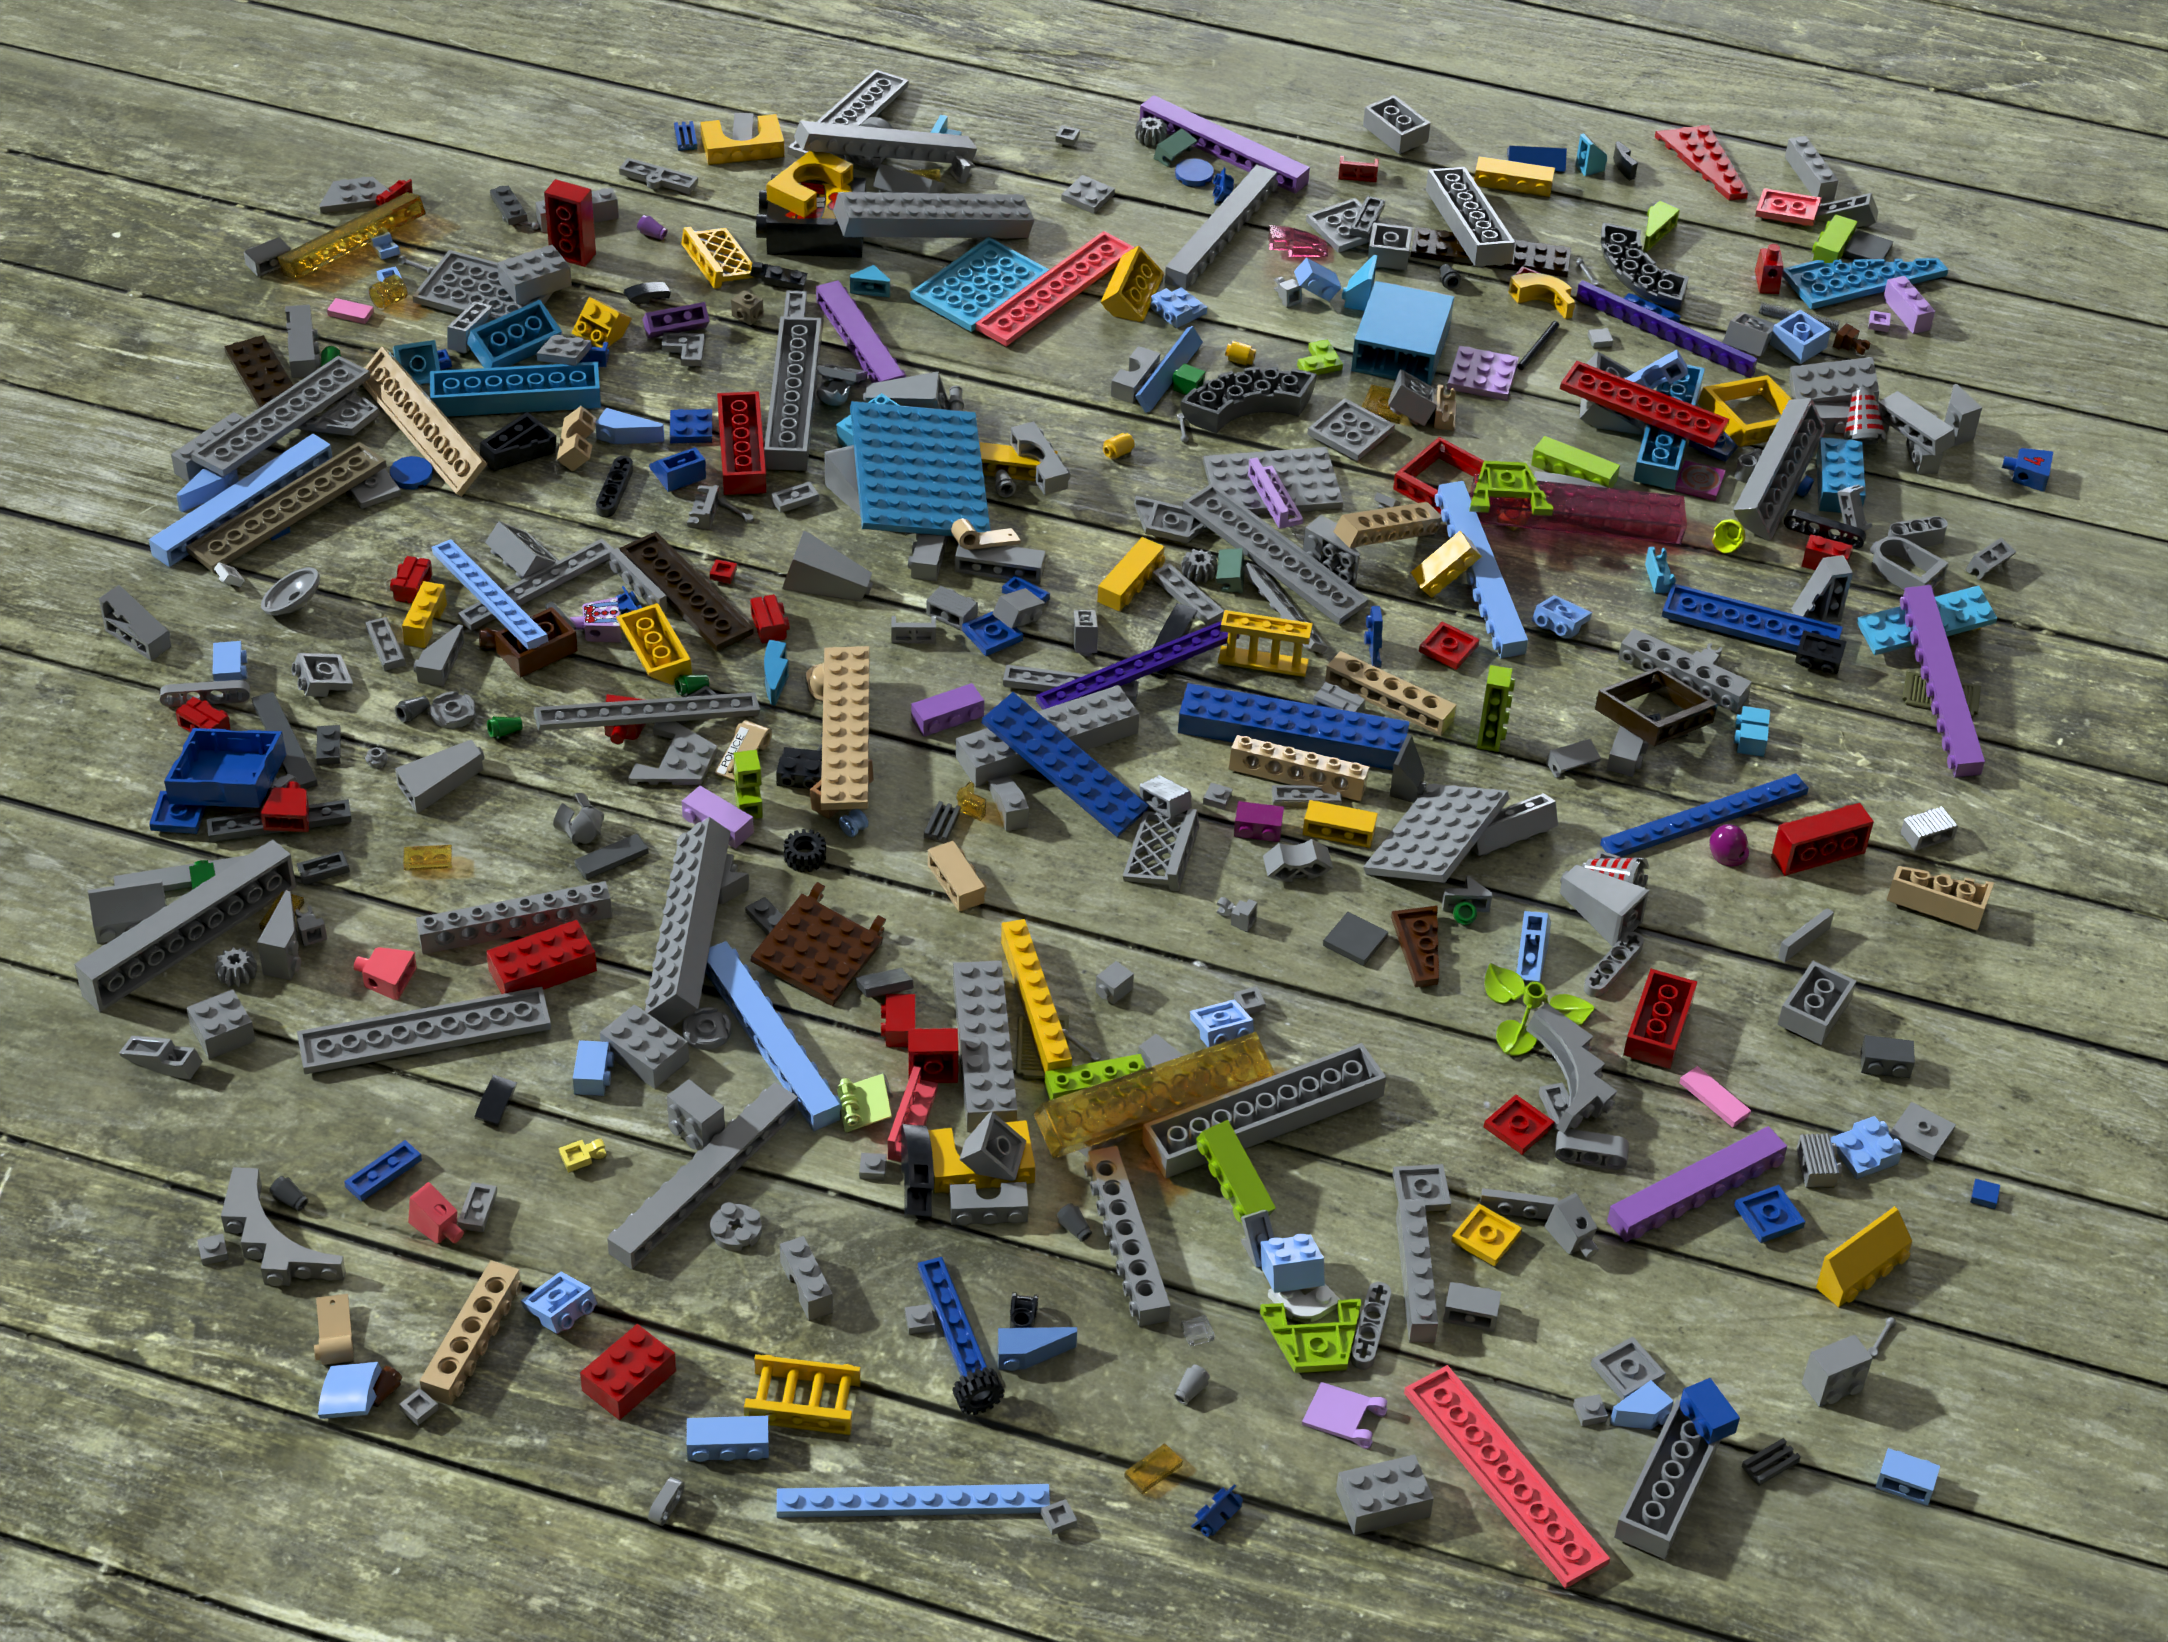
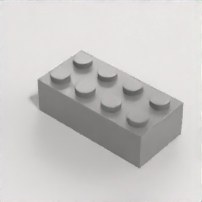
M1873 357L1790 367L1789 382L1793 400L1812 398L1813 402L1851 401L1852 393L1857 391L1858 387H1869V390L1874 391L1876 401H1878L1879 386Z

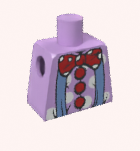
M617 597L585 603L582 605L583 616L570 617V620L576 626V630L585 629V640L622 642L621 627L616 620V616H619Z

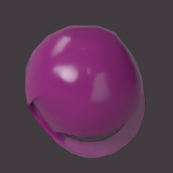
M1726 824L1718 827L1712 833L1709 846L1713 858L1719 864L1733 867L1746 862L1749 856L1748 839L1741 828ZM1743 852L1744 855L1739 858V855Z

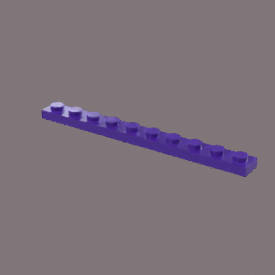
M1584 280L1578 284L1576 300L1748 378L1754 375L1758 358Z
M1220 621L1037 694L1036 702L1044 710L1117 685H1125L1227 644L1228 632L1220 631L1222 622Z

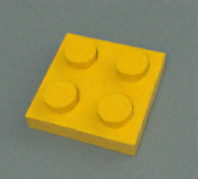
M1478 1204L1452 1235L1451 1242L1495 1267L1521 1235L1522 1227Z

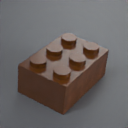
M553 607L530 617L547 634L549 641L537 648L528 650L507 628L495 633L497 654L520 678L578 651L576 631Z

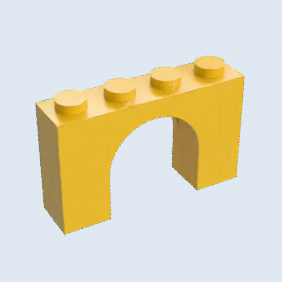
M777 114L757 116L759 135L745 141H737L726 137L722 131L720 120L700 122L701 139L708 165L785 157L784 139Z
M809 151L766 184L767 200L805 218L817 209V192L799 183L806 180H821L842 189L853 180V164L831 153Z
M1027 1120L1005 1122L1026 1140L1017 1176L1013 1181L978 1175L960 1161V1156L955 1148L952 1128L928 1130L933 1156L934 1193H950V1185L975 1184L976 1189L999 1188L1001 1183H1035V1162Z

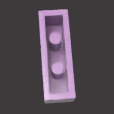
M1905 276L1888 279L1883 296L1885 302L1913 334L1930 330L1935 310Z
M702 786L697 787L682 800V817L686 821L696 825L698 822L711 817L731 831L728 845L735 849L754 833L753 817Z

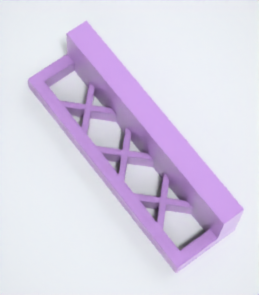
M1258 458L1249 459L1248 476L1278 528L1303 524V517L1273 466L1263 467ZM1288 514L1294 516L1295 518L1288 519Z

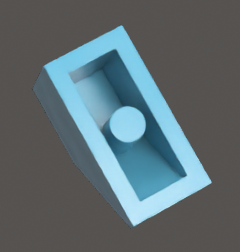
M1584 133L1580 134L1575 166L1584 176L1605 171L1607 154Z

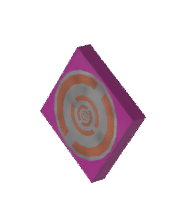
M1685 460L1675 486V492L1716 501L1726 470Z

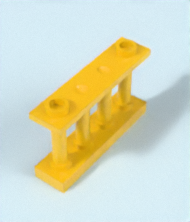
M1224 610L1220 631L1228 632L1227 646H1221L1218 664L1305 677L1309 659L1301 658L1303 644L1309 645L1313 623ZM1237 634L1250 636L1249 650L1236 648ZM1259 637L1272 639L1271 653L1258 651ZM1281 641L1294 642L1293 656L1280 654Z
M755 1354V1374L761 1375L756 1399H745L744 1416H768V1425L851 1435L852 1411L846 1410L850 1386L860 1387V1367L850 1364L840 1365ZM771 1376L787 1378L782 1402L766 1401ZM798 1380L813 1381L809 1405L793 1404ZM824 1383L840 1384L834 1409L819 1407Z

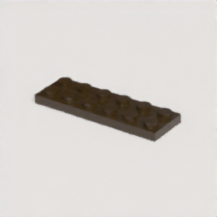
M264 335L224 346L227 357L258 409L294 386Z

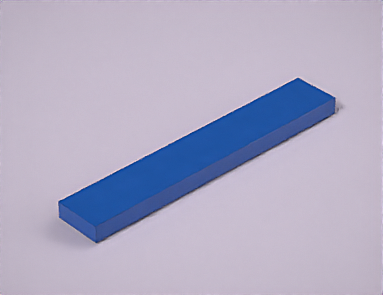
M943 1257L919 1262L918 1271L960 1376L966 1377L967 1372L971 1371L974 1373L977 1368H980L982 1371L987 1365Z

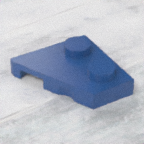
M1371 606L1370 615L1366 616L1368 631L1364 633L1365 645L1369 646L1372 666L1381 667L1382 661L1379 648H1382L1383 620L1380 606Z

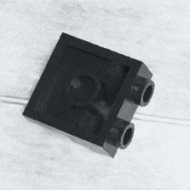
M784 747L776 771L777 786L811 789L821 780L822 751Z

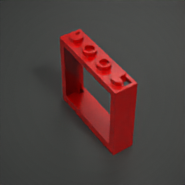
M1438 437L1395 473L1393 490L1417 503L1428 502L1441 515L1440 506L1437 507L1435 503V494H1438V490L1416 479V477L1439 458L1478 479L1484 460ZM1489 496V503L1496 497Z

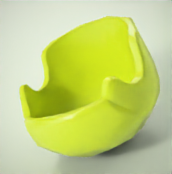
M1727 519L1721 521L1714 528L1715 532L1712 543L1718 551L1732 553L1743 545L1745 529L1740 522Z

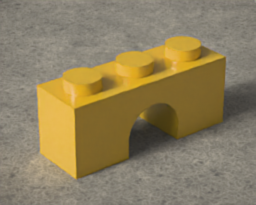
M423 581L402 624L404 645L420 648L427 647L433 634V618L440 619L447 605L445 585Z

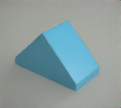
M872 265L850 275V293L890 298V279L875 265Z

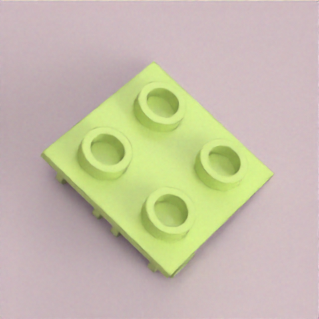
M884 1074L856 1083L851 1082L849 1078L840 1080L837 1092L842 1104L841 1114L845 1132L892 1117Z

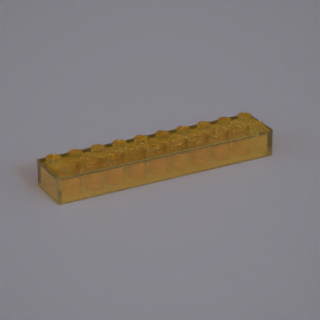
M1253 1032L1044 1102L1033 1114L1054 1159L1142 1129L1145 1123L1276 1074L1257 1033Z

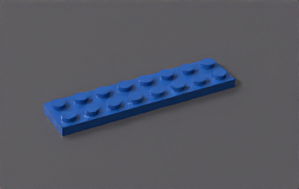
M1672 583L1661 616L1795 652L1798 650L1803 630L1840 639L1843 628L1842 626Z
M1014 692L982 718L981 723L1116 837H1119L1148 810V804Z

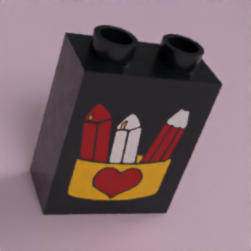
M771 174V180L777 175ZM853 177V180L842 189L821 180L800 182V185L817 192V209L805 218L768 201L766 190L759 191L756 238H766L767 255L862 258L864 237H844L833 209L838 192H866V178Z

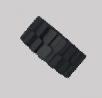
M802 829V833H799L796 830L794 835L790 833L788 839H785L784 860L785 863L787 862L788 867L793 866L795 871L800 868V872H804L805 869H808V872H813V867L817 870L820 868V865H824V860H826V842L819 832L814 834V830L810 829L809 833H807L806 829ZM800 849H811V850H813V851L808 852V853H802V852H799L798 850H800Z
M984 1367L982 1371L980 1368H977L974 1373L969 1371L966 1377L962 1375L959 1378L960 1381H956L955 1387L952 1389L959 1408L967 1415L971 1413L978 1415L979 1411L984 1413L987 1408L991 1410L994 1408V1403L999 1404L1001 1402L1000 1398H1003V1393H1005L996 1371L992 1368L988 1370V1367Z

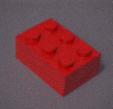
M636 1324L580 1372L582 1392L620 1421L676 1372L675 1352L640 1325Z

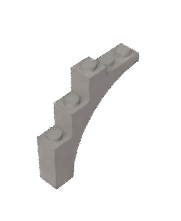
M1548 1003L1544 1004L1534 1013L1526 1030L1538 1039L1553 1055L1567 1080L1570 1095L1569 1107L1565 1110L1556 1127L1564 1134L1571 1127L1577 1128L1583 1117L1588 1118L1592 1115L1598 1118L1603 1112L1607 1114L1615 1104L1613 1098L1617 1090L1601 1080L1603 1077L1601 1071L1605 1063L1590 1053L1591 1046L1589 1044L1594 1036Z
M233 1167L221 1213L224 1232L243 1233L241 1239L244 1258L254 1260L263 1259L261 1272L264 1284L290 1286L292 1277L300 1279L344 1280L346 1270L343 1256L325 1254L305 1248L289 1240L272 1225L260 1204L262 1183L259 1169Z

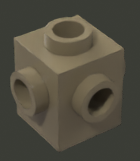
M743 290L731 299L732 316L752 325L763 316V299Z

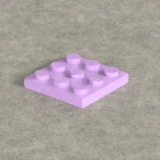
M1459 346L1447 389L1451 390L1454 388L1455 391L1507 401L1519 357Z

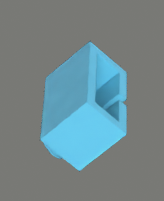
M1743 706L1741 715L1737 714L1735 728H1739V730L1735 731L1734 743L1738 744L1737 753L1764 757L1768 741L1770 710Z

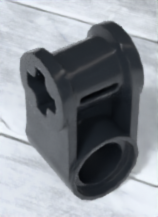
M1012 1292L1010 1328H1034L1038 1310V1294H1034L1031 1297L1017 1295V1292Z

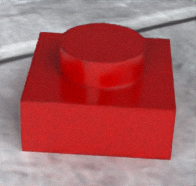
M716 559L709 573L710 580L731 584L737 571V563Z

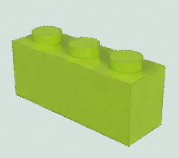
M1835 214L1832 221L1827 222L1825 232H1821L1818 242L1815 241L1813 245V261L1823 260L1824 263H1833L1834 260H1840L1845 247L1856 231L1858 221Z

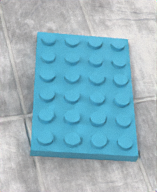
M988 237L912 290L910 298L972 332L976 329V322L1045 274L1049 269Z

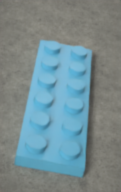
M1979 585L1935 597L1946 636L1992 625L1997 621V617ZM1900 606L1858 617L1857 624L1874 656L1912 646L1910 640L1911 630L1905 623L1906 613Z

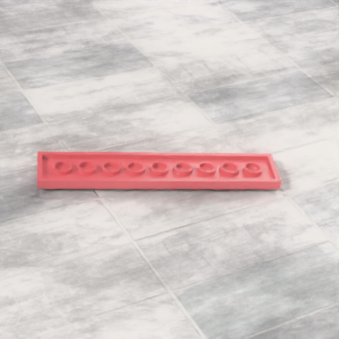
M1103 231L976 322V330L1007 347L1114 269L1122 255L1135 247Z
M1448 1365L1405 1387L1404 1394L1565 1589L1609 1564L1610 1557Z

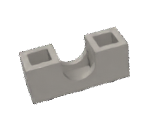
M1138 346L1129 357V371L1120 369L1112 379L1111 397L1133 404L1136 401L1135 395L1161 363L1160 353Z
M1026 1182L1001 1183V1193L994 1199L981 1198L976 1193L975 1184L950 1185L951 1225L1028 1222Z
M802 1236L781 1243L780 1263L789 1282L795 1280L799 1293V1302L808 1321L833 1313V1294L805 1237Z

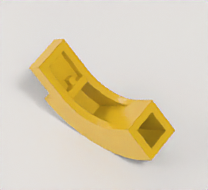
M1523 273L1510 277L1508 293L1518 304L1531 300L1545 301L1553 305L1564 319H1569L1573 316L1575 301L1571 297L1572 288L1564 281L1541 273Z

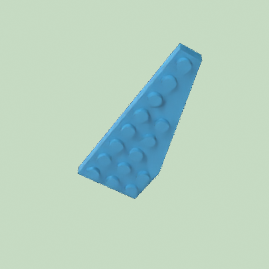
M1915 258L1913 262H1903L1902 259H1895L1894 262H1885L1884 259H1855L1852 263H1842L1841 260H1834L1833 263H1824L1823 260H1815L1783 268L1782 277L1810 309H1815L1884 292L1888 279L1905 276L1911 284H1916L1947 276L1949 269L1939 258Z

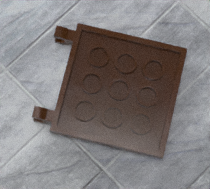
M816 882L808 897L804 894L798 897L751 955L750 962L833 1007L882 944L883 937L880 935L884 932L885 928L882 926L885 924L886 919L878 915L870 929H866L820 904L819 902L824 897L822 892L825 886Z

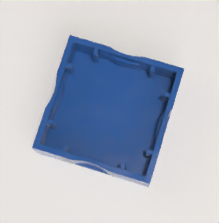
M193 728L183 745L181 755L174 762L164 780L169 804L260 808L287 754L282 731H231L226 729Z

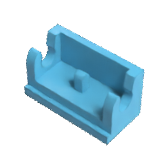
M1648 547L1645 566L1654 593H1669L1672 583L1675 584L1676 579L1674 574L1670 572L1666 560V549L1662 548L1661 555L1655 556V548Z

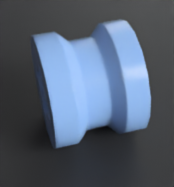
M852 809L849 815H844L839 819V824L847 836L854 837L858 834L859 830H864L868 827V820L860 809Z

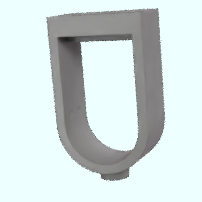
M1886 537L1879 542H1874L1870 549V552L1874 554L1872 568L1875 573L1903 590L1907 587L1931 585L1933 589L1945 578L1949 563L1907 539ZM1893 555L1903 558L1926 571V573L1918 577L1884 556Z

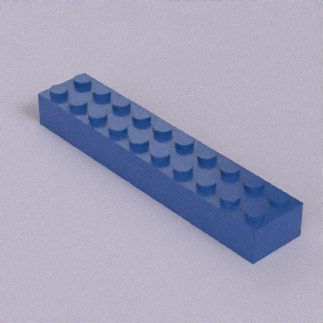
M1188 683L1179 712L1178 733L1234 743L1237 735L1247 736L1264 742L1338 758L1339 760L1393 770L1394 762L1408 734L1410 721Z

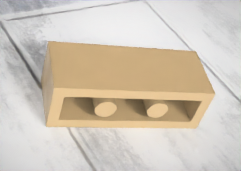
M954 841L928 849V866L959 912L984 903V896L987 891L983 879L978 878L974 866L968 863L964 851L958 848Z

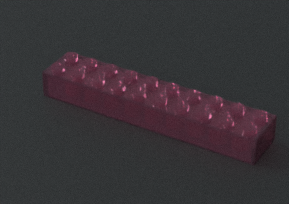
M1474 474L1470 489L1471 500L1480 474ZM1538 480V488L1540 491H1544L1546 501L1553 506L1552 516L1533 515L1530 498H1496L1489 496V512H1476L1480 523L1675 544L1682 543L1687 528L1684 496Z

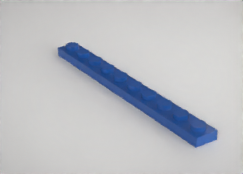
M1795 773L1601 838L1600 845L1606 853L1623 857L1807 795L1809 788Z

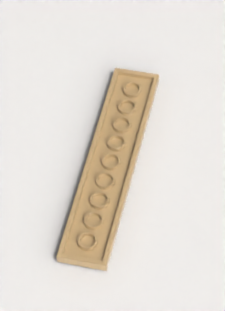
M381 346L365 367V369L370 371V378L363 382L362 385L426 460L430 462L450 488L462 497L486 467V461L388 349Z
M869 646L824 648L821 810L868 809Z

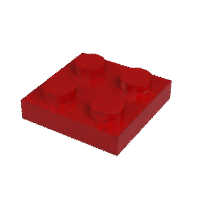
M1442 621L1419 645V652L1457 670L1479 646L1480 639Z
M1516 1094L1484 1121V1128L1521 1155L1554 1126L1552 1119Z

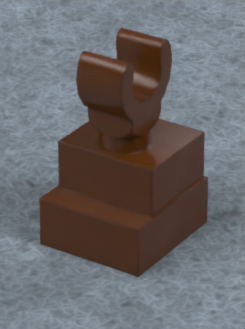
M1846 323L1836 333L1832 347L1838 350L1844 348L1847 351L1853 347L1857 353L1864 355L1865 350H1869L1871 343L1867 340L1858 339L1860 331Z

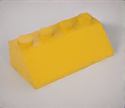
M1137 246L1122 255L1100 303L1113 317L1142 322L1150 308L1151 296L1156 294L1165 273L1140 246Z
M658 603L616 616V620L650 677L674 685V680L679 675H692L691 659Z
M1894 1206L1825 1256L1816 1289L1838 1308L1845 1302H1852L1860 1291L1871 1288L1879 1277H1886L1894 1266L1898 1263H1905L1910 1257L1911 1253L1909 1251L1912 1239L1899 1210Z

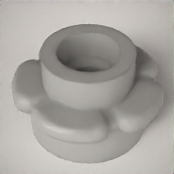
M378 747L369 750L365 756L368 765L375 769L384 767L388 759L386 751Z

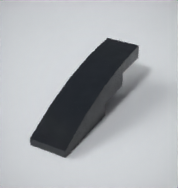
M1177 603L1166 620L1153 648L1188 635L1198 610ZM1170 666L1151 675L1165 679Z

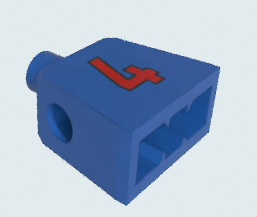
M2021 448L2017 458L2004 457L2002 468L2014 471L2012 478L2014 483L2045 492L2053 451Z

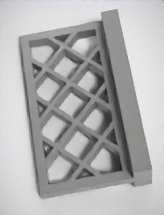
M1188 809L1186 814H1178L1170 819L1159 812L1145 811L1123 873V881L1169 885L1170 891H1179L1199 829L1197 809ZM1148 820L1159 821V823L1151 827L1147 824ZM1173 822H1182L1181 825L1175 828L1169 825ZM1165 827L1168 831L1159 836L1156 831ZM1151 834L1154 839L1145 843L1142 838ZM1173 836L1176 841L1167 845L1164 840ZM1157 844L1163 847L1155 852L1150 849ZM1143 851L1149 854L1141 859L1137 857V854ZM1168 852L1171 857L1162 861L1159 857ZM1152 860L1157 862L1156 865L1147 868L1145 865ZM1139 867L1143 870L1139 874H1131V871ZM1161 869H1163L1166 872L1165 876H1156L1153 874Z

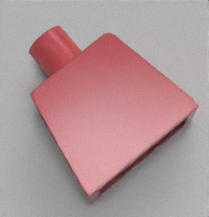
M382 947L375 948L369 959L358 956L354 962V970L362 972L366 988L396 1001L400 998L417 969L415 952Z
M426 1183L410 1197L408 1223L433 1242L438 1244L445 1238H448L451 1242L457 1243L464 1235V1231L457 1226L458 1212L456 1208L431 1183Z

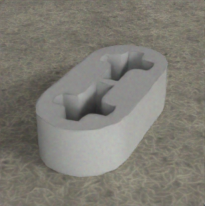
M673 1477L667 1480L650 1508L648 1515L650 1522L660 1526L666 1523L683 1495L685 1488L683 1481Z

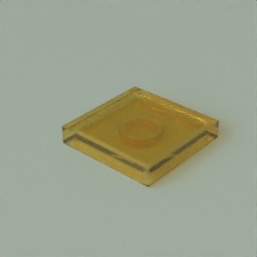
M1371 384L1362 407L1389 422L1400 424L1404 414L1398 415L1390 410L1391 407L1388 406L1392 389Z

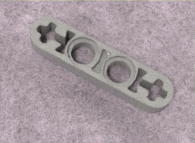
M243 680L169 684L160 689V702L167 707H179L183 704L186 705V702L192 698V696L188 695L189 692H197L199 695L195 696L201 701L206 700L210 704L240 703L249 699L250 685ZM218 690L221 691L222 694L213 695L210 692Z
M1625 933L1587 975L1584 983V991L1587 995L1591 997L1602 996L1640 954L1644 940L1639 933ZM1620 954L1626 959L1618 960L1614 956ZM1608 968L1614 973L1606 974L1602 972V969Z
M1383 1282L1372 1283L1367 1291L1351 1354V1362L1358 1369H1369L1375 1361L1391 1297L1390 1287ZM1377 1293H1382L1380 1303L1375 1302ZM1375 1311L1378 1312L1381 1317L1378 1319H1372L1367 1316V1313ZM1363 1332H1372L1375 1338L1371 1340L1365 1339L1361 1334ZM1363 1348L1367 1349L1365 1359L1360 1358Z

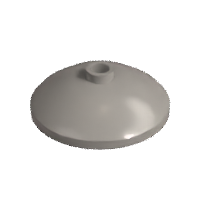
M306 567L286 575L265 594L261 602L262 610L268 615L278 616L303 609L312 599L319 586L320 574L315 568Z

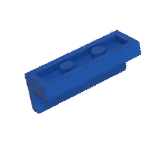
M1509 146L1507 148L1508 161L1553 167L1556 172H1564L1566 170L1567 148Z

